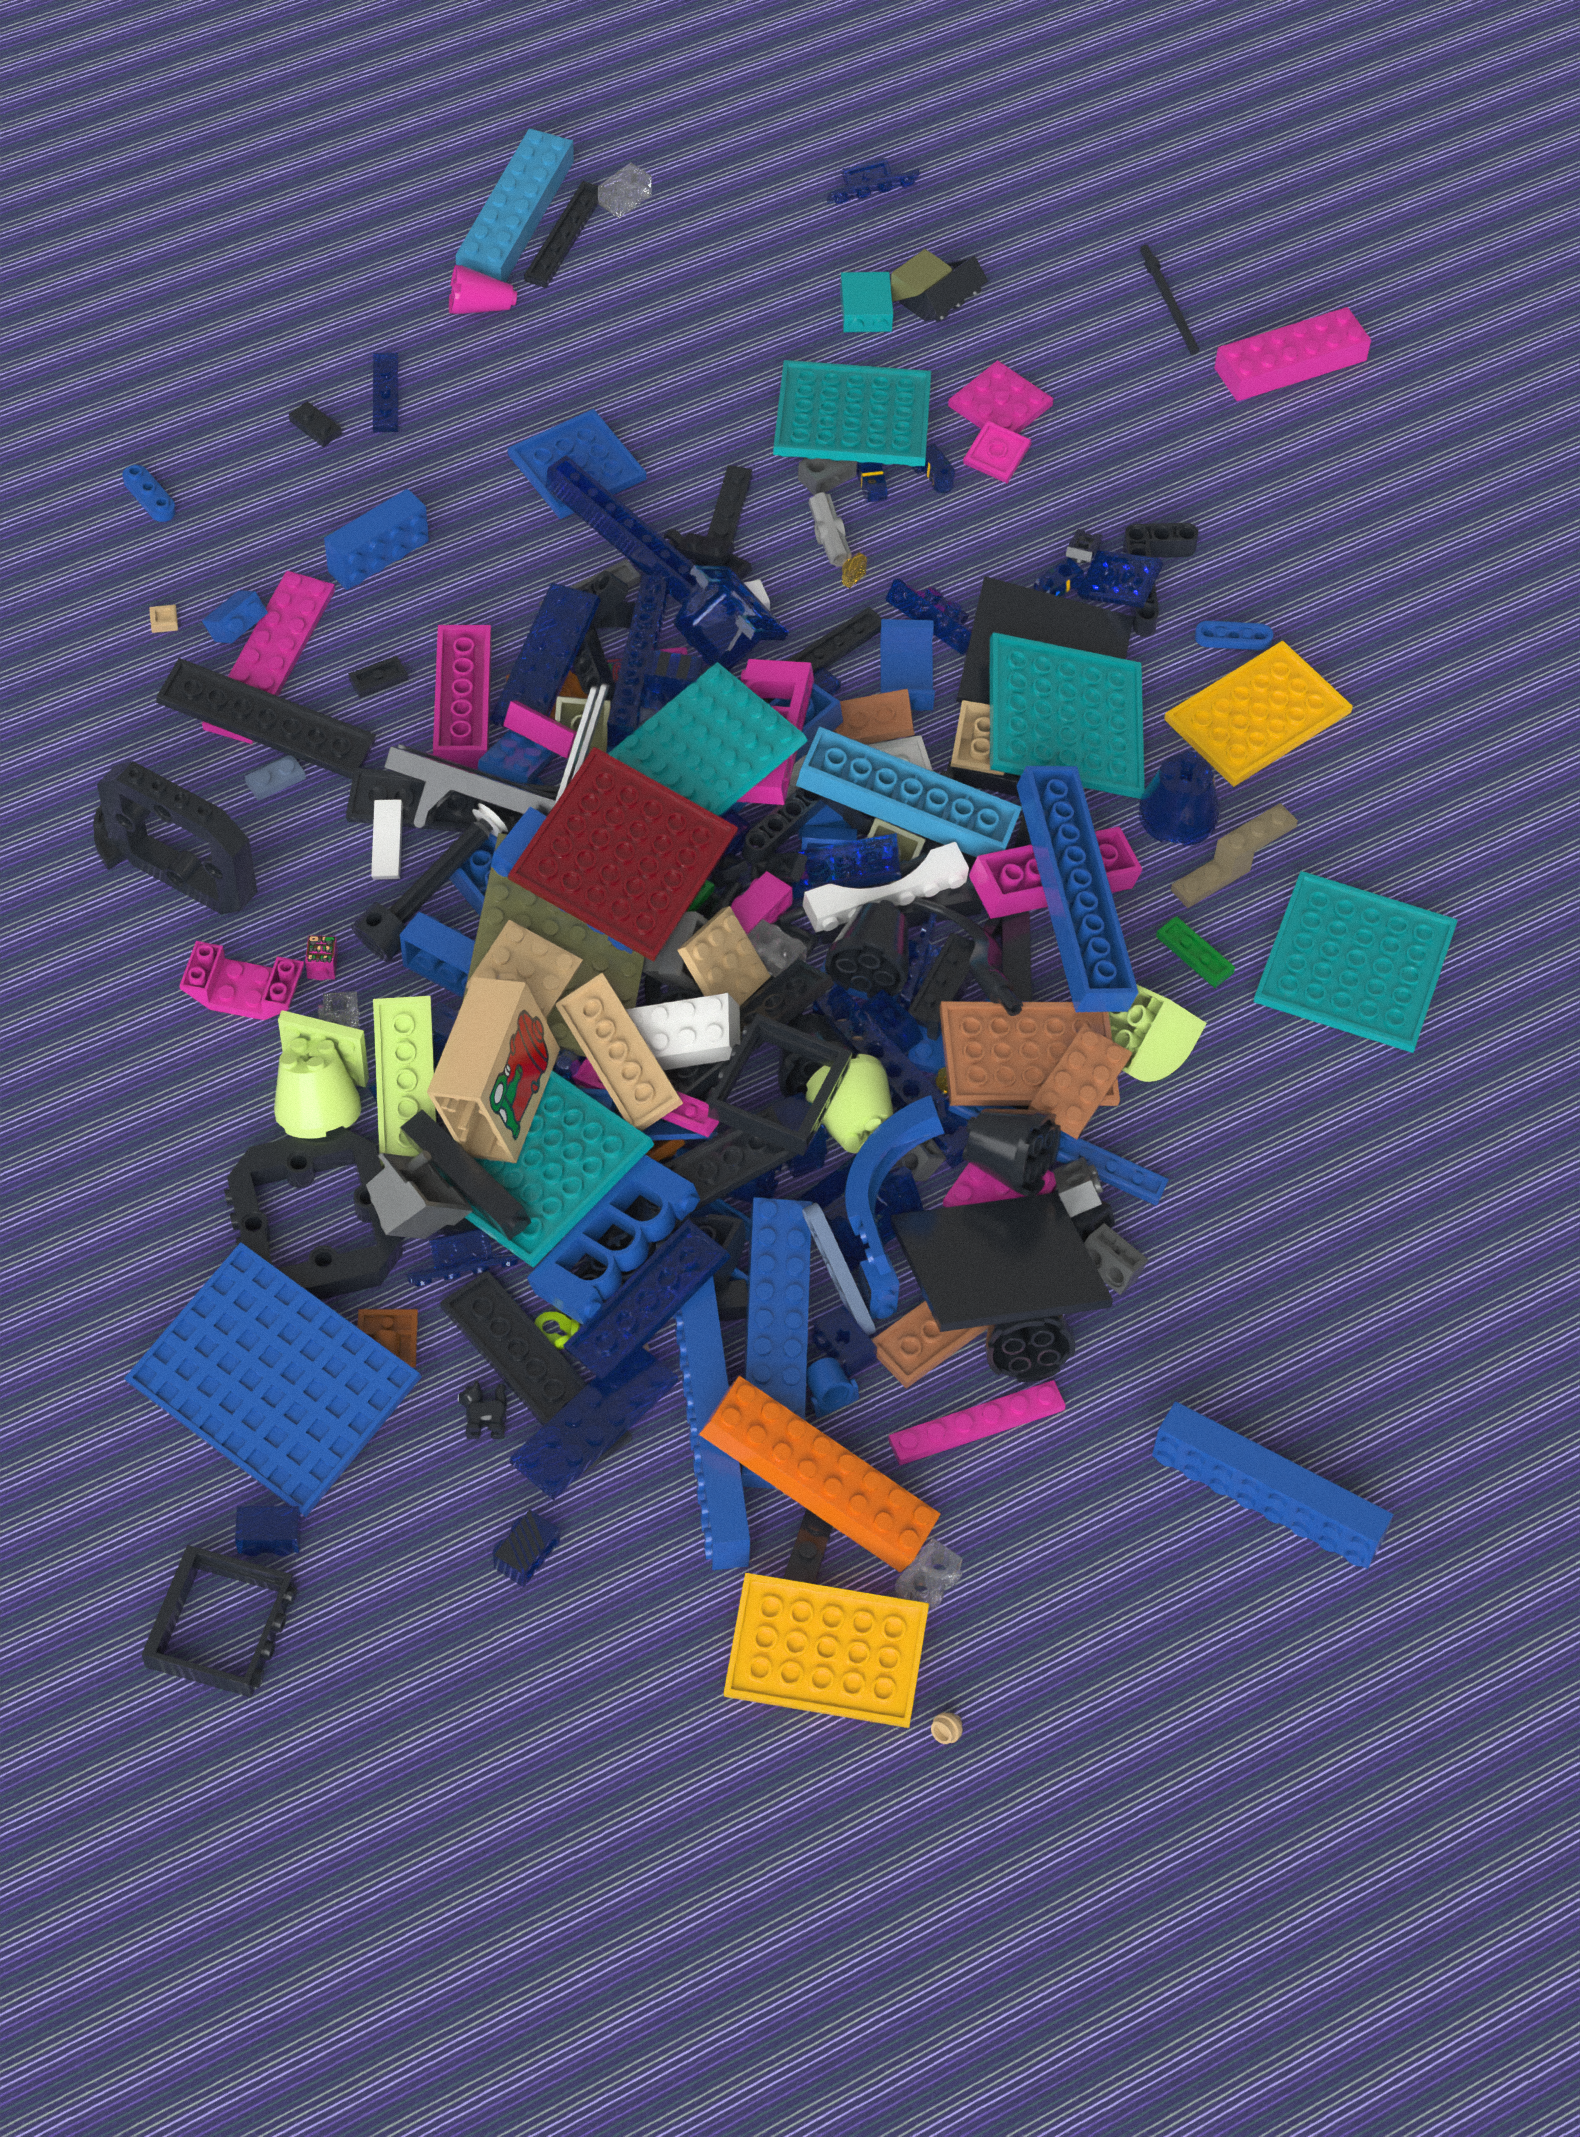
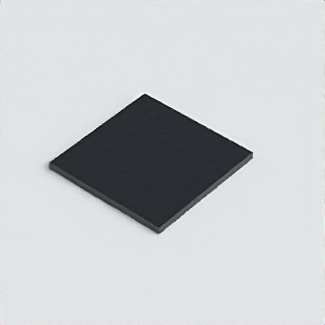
M984 576L956 702L962 703V700L990 705V637L993 632L1126 659L1134 617Z
M1057 1192L1035 1195L1033 1197H1019L890 1216V1224L940 1332L1112 1307L1113 1298Z

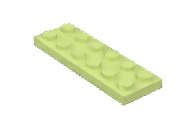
M431 997L373 999L379 1154L387 1153L416 1157L419 1152L408 1142L400 1127L422 1109L436 1122V1107L427 1093L434 1075ZM380 1159L381 1168H385L384 1163Z

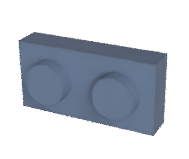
M291 755L245 776L247 786L258 801L306 779L304 770L295 757Z

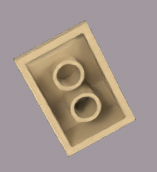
M962 700L951 761L952 767L1004 775V772L990 770V705Z

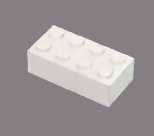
M728 993L626 1009L663 1070L730 1060V1054L734 1045H740L739 1005Z

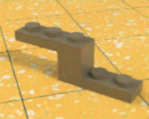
M1281 803L1277 804L1218 839L1214 859L1173 883L1171 891L1187 908H1190L1250 872L1255 851L1296 828L1298 820Z

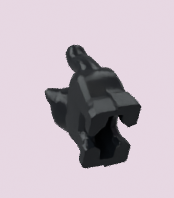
M475 1380L473 1385L467 1386L463 1392L458 1394V1402L466 1408L468 1424L465 1434L467 1439H479L482 1427H488V1430L492 1431V1439H504L505 1422L507 1419V1398L504 1393L506 1386L504 1384H498L496 1387L495 1400L482 1401L483 1393L478 1380Z

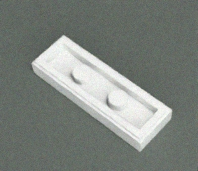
M375 800L371 874L373 880L400 879L403 820L402 800Z

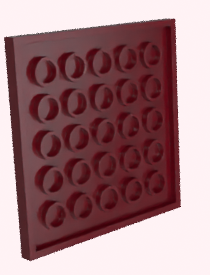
M593 747L508 874V879L654 962L737 834L738 827L598 748Z

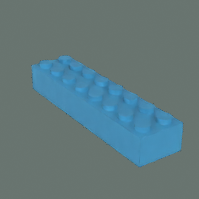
M528 129L456 253V265H463L506 283L574 162L573 140Z
M820 726L801 767L796 783L798 787L941 844L947 845L956 842L961 852L976 858L979 855L1006 849L1022 809L1021 806Z

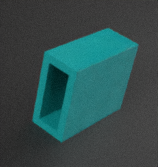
M841 272L840 298L843 332H892L893 306L890 273Z

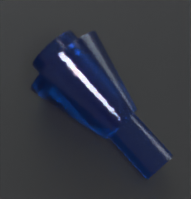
M571 1050L559 1051L553 1071L562 1078L574 1076L580 1067L579 1057Z

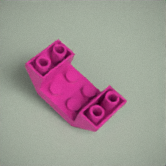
M196 941L181 980L180 989L210 1010L266 1020L280 1014L282 1010H289L304 967V961L277 956L274 966L271 968L225 959L223 946Z

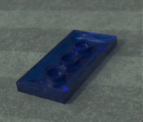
M897 833L796 851L808 858L803 876L799 882H791L793 897L798 899L803 898L806 891L827 884L858 888L901 880L902 873Z

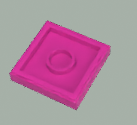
M987 420L964 457L963 463L1008 484L1031 446V439Z

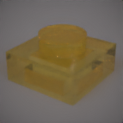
M859 552L852 559L846 560L842 566V584L849 589L866 574L867 557Z

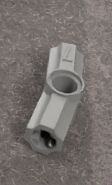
M825 492L817 493L809 498L808 502L815 522L814 529L819 545L823 544L830 564L836 567L845 566L851 560L852 554L845 539L843 521L841 517H837L830 494Z

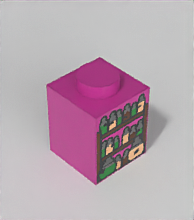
M308 935L305 959L307 979L335 980L338 958L336 936Z

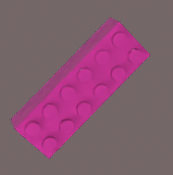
M1345 307L1218 347L1214 368L1236 401H1241L1367 360L1371 339L1350 309Z
M438 625L433 755L476 769L478 768L479 759L489 750L492 658L491 625Z
M1120 826L1095 831L1111 893L1132 889L1143 869ZM1032 845L979 855L969 877L991 919L1048 907Z

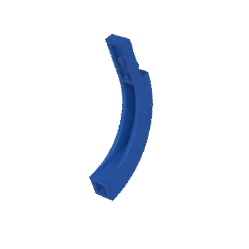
M931 1095L907 1105L884 1121L861 1146L848 1174L845 1191L848 1219L855 1236L860 1234L863 1244L869 1243L870 1248L865 1249L870 1266L876 1265L880 1276L891 1272L875 1218L878 1191L888 1172L901 1157L917 1145L944 1134Z

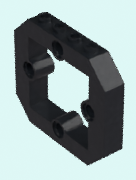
M134 761L113 766L97 784L108 838L134 867L221 915L241 911L258 892L249 838L223 809ZM154 812L163 821L174 823L209 842L211 854L203 861L202 865L200 860L191 852L186 850L178 852L149 836L145 819Z
M343 1127L325 1132L326 1137H291L249 1147L227 1176L229 1188L224 1189L227 1206L233 1205L235 1211L230 1213L233 1231L239 1229L241 1236L235 1238L237 1246L240 1242L273 1265L268 1247L270 1240L268 1219L262 1211H259L254 1187L287 1179L291 1186L305 1188L314 1181L316 1172L355 1164L360 1186L354 1192L355 1213L362 1222L371 1224L376 1246L337 1254L336 1250L332 1247L321 1245L315 1247L310 1252L309 1261L277 1268L319 1300L381 1286L403 1255L400 1236L386 1235L380 1225V1219L373 1204H364L371 1202L366 1184L382 1171L376 1145ZM298 1167H303L301 1170H296ZM253 1228H259V1230L250 1231ZM321 1264H329L326 1267H320Z

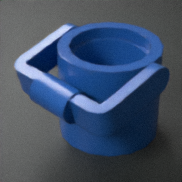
M820 1359L806 1370V1383L813 1394V1397L810 1398L811 1406L817 1418L832 1413L859 1399V1391L855 1379L848 1380L836 1359Z

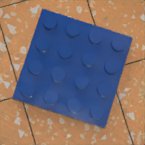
M594 409L507 448L508 456L559 519L565 518L646 480V471Z

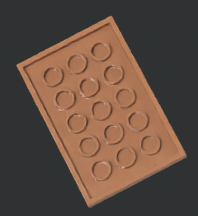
M941 1001L939 1009L950 1106H1029L1083 1025L1112 1040L1109 1013L1075 1012L1073 1002H1023L1022 1011L1016 1016H1010L1001 1004H994L993 1002ZM1118 1080L1115 1081L1099 1106H1118L1120 1102Z

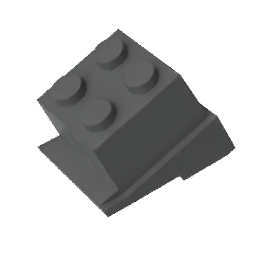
M695 911L686 912L656 960L653 962L645 957L642 972L674 990H677L679 986L683 989L691 988L693 991L700 989L677 950L705 925L708 920Z
M423 1150L416 1157L380 1153L378 1157L384 1163L385 1168L366 1184L371 1202L375 1206L380 1219V1225L386 1235L426 1239L445 1225H455L473 1211L455 1186L450 1187L430 1162L431 1155L426 1150Z

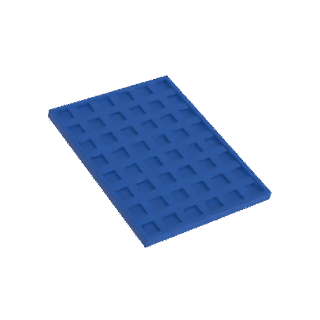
M240 1242L124 1379L128 1384L306 1518L422 1376L411 1366Z

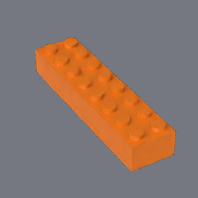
M738 1376L728 1388L699 1433L700 1436L900 1573L914 1561L941 1515L938 1511L741 1376Z

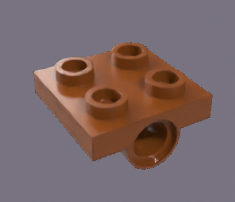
M358 1309L357 1328L409 1366L416 1367L418 1309Z

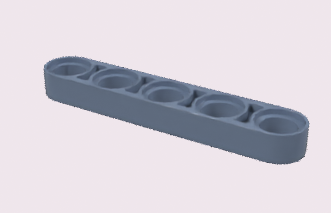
M814 1203L802 1209L804 1219L857 1334L863 1339L875 1333L874 1323L820 1206Z

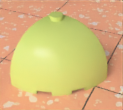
M1137 985L1139 993L1128 1012H1108L1112 1041L1132 1052L1130 1060L1123 1069L1124 1072L1141 1081H1157L1167 1077L1183 1064L1193 1050L1207 1023L1170 999Z

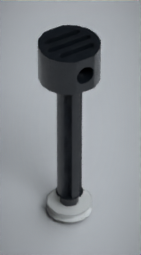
M479 803V809L472 810L478 822L471 823V826L389 910L380 903L374 902L351 925L354 934L372 953L383 961L389 962L401 950L400 933L406 927L404 924L486 840H489L490 833L498 837V833L508 832L502 820L488 807Z

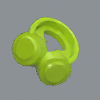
M545 1312L538 1316L534 1322L557 1350L569 1347L574 1341L573 1339H576L580 1330L579 1322L573 1318L570 1320L559 1312ZM554 1320L567 1335L548 1334L543 1331L542 1326L546 1321Z

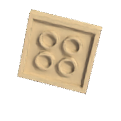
M730 906L722 908L677 950L705 997L728 993L737 1002L739 1007L771 977Z
M508 920L467 982L466 988L469 989L473 977L497 979L500 974L504 973L519 976L529 984L530 991L541 1013L547 1019L554 1009L555 1003L559 1001L581 967L583 959Z

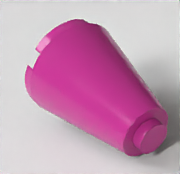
M463 265L454 266L450 285L452 286V291L449 294V313L466 314L510 310L511 305L515 306L517 291L513 290V285Z

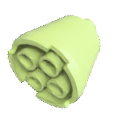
M304 1038L294 1039L290 1042V1047L279 1058L274 1112L276 1122L285 1128V1132L291 1136L299 1138L326 1137L325 1132L341 1126L345 1128L351 1126L361 1113L359 1093L331 1040L312 1042Z
M858 1054L856 1059H851L850 1068L821 1122V1125L850 1153H858L868 1137L893 1115L887 1074L878 1059L866 1054ZM824 1065L806 1084L808 1091L804 1101L808 1110L831 1069L828 1066Z

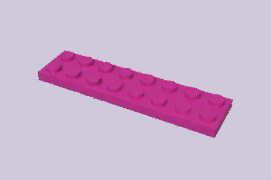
M286 570L265 608L268 614L258 621L228 677L279 696L335 592V585ZM204 721L202 722L203 730L250 744L254 742Z

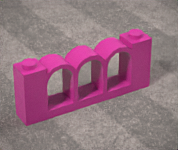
M748 659L746 670L743 669L741 672V682L761 699H792L790 707H771L802 732L814 684L811 663ZM797 751L736 802L785 805Z

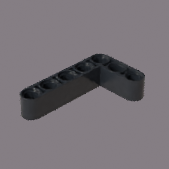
M1191 523L1132 524L1126 528L1122 550L1131 616L1134 617L1132 625L1137 635L1149 637L1155 633L1159 608L1152 558L1189 557L1193 555L1196 550L1199 533L1195 525Z
M609 571L601 572L560 610L557 623L582 691L589 695L592 686L599 687L600 691L601 685L605 683L609 685L605 700L612 701L617 693V686L595 626L625 599L628 594V585Z
M799 787L786 799L785 805L776 807L747 833L742 849V857L751 864L763 862L769 854H772L826 805L841 815L844 821L854 829H857V832L864 835L869 834L876 817Z

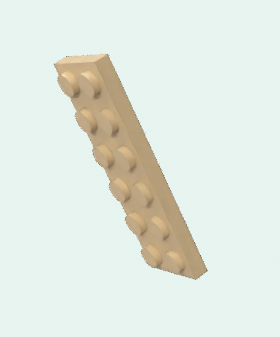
M603 973L555 1003L625 1121L638 1130L643 1131L683 1104L680 1096Z

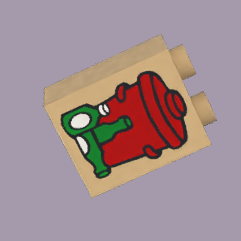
M508 973L500 974L497 979L473 977L427 1090L430 1099L453 1139L472 1158L511 1163L517 1162L560 1051L547 1024V1019L541 1013L530 991V986L524 979Z

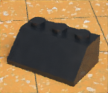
M975 256L946 263L952 269L950 273L920 295L899 300L900 304L924 321L935 319L938 322L949 315L948 311L950 309L962 306L965 303L964 299L966 297H972L981 292V286L988 282Z

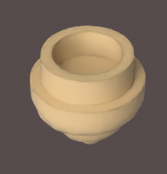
M943 1712L934 1718L931 1732L938 1742L942 1744L954 1743L962 1736L963 1730L960 1716Z

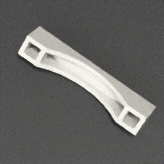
M953 842L930 850L925 860L916 870L892 884L865 889L827 884L806 891L804 893L803 908L816 933L822 930L830 931L838 925L848 922L858 905L888 900L893 902L895 906L910 904L914 901L915 897H931L939 891L948 888H958L967 881L969 867L957 843Z

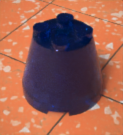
M1185 751L1183 754L1173 755L1166 759L1145 789L1139 804V819L1149 835L1160 842L1166 840L1173 843H1182L1183 847L1201 843L1209 838L1215 831L1220 815V806L1212 769L1206 761L1198 757L1193 751Z

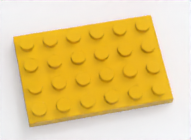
M1281 641L1166 712L1164 720L1235 787L1350 714L1353 706L1284 641Z
M745 1573L724 1688V1697L909 1728L929 1603Z

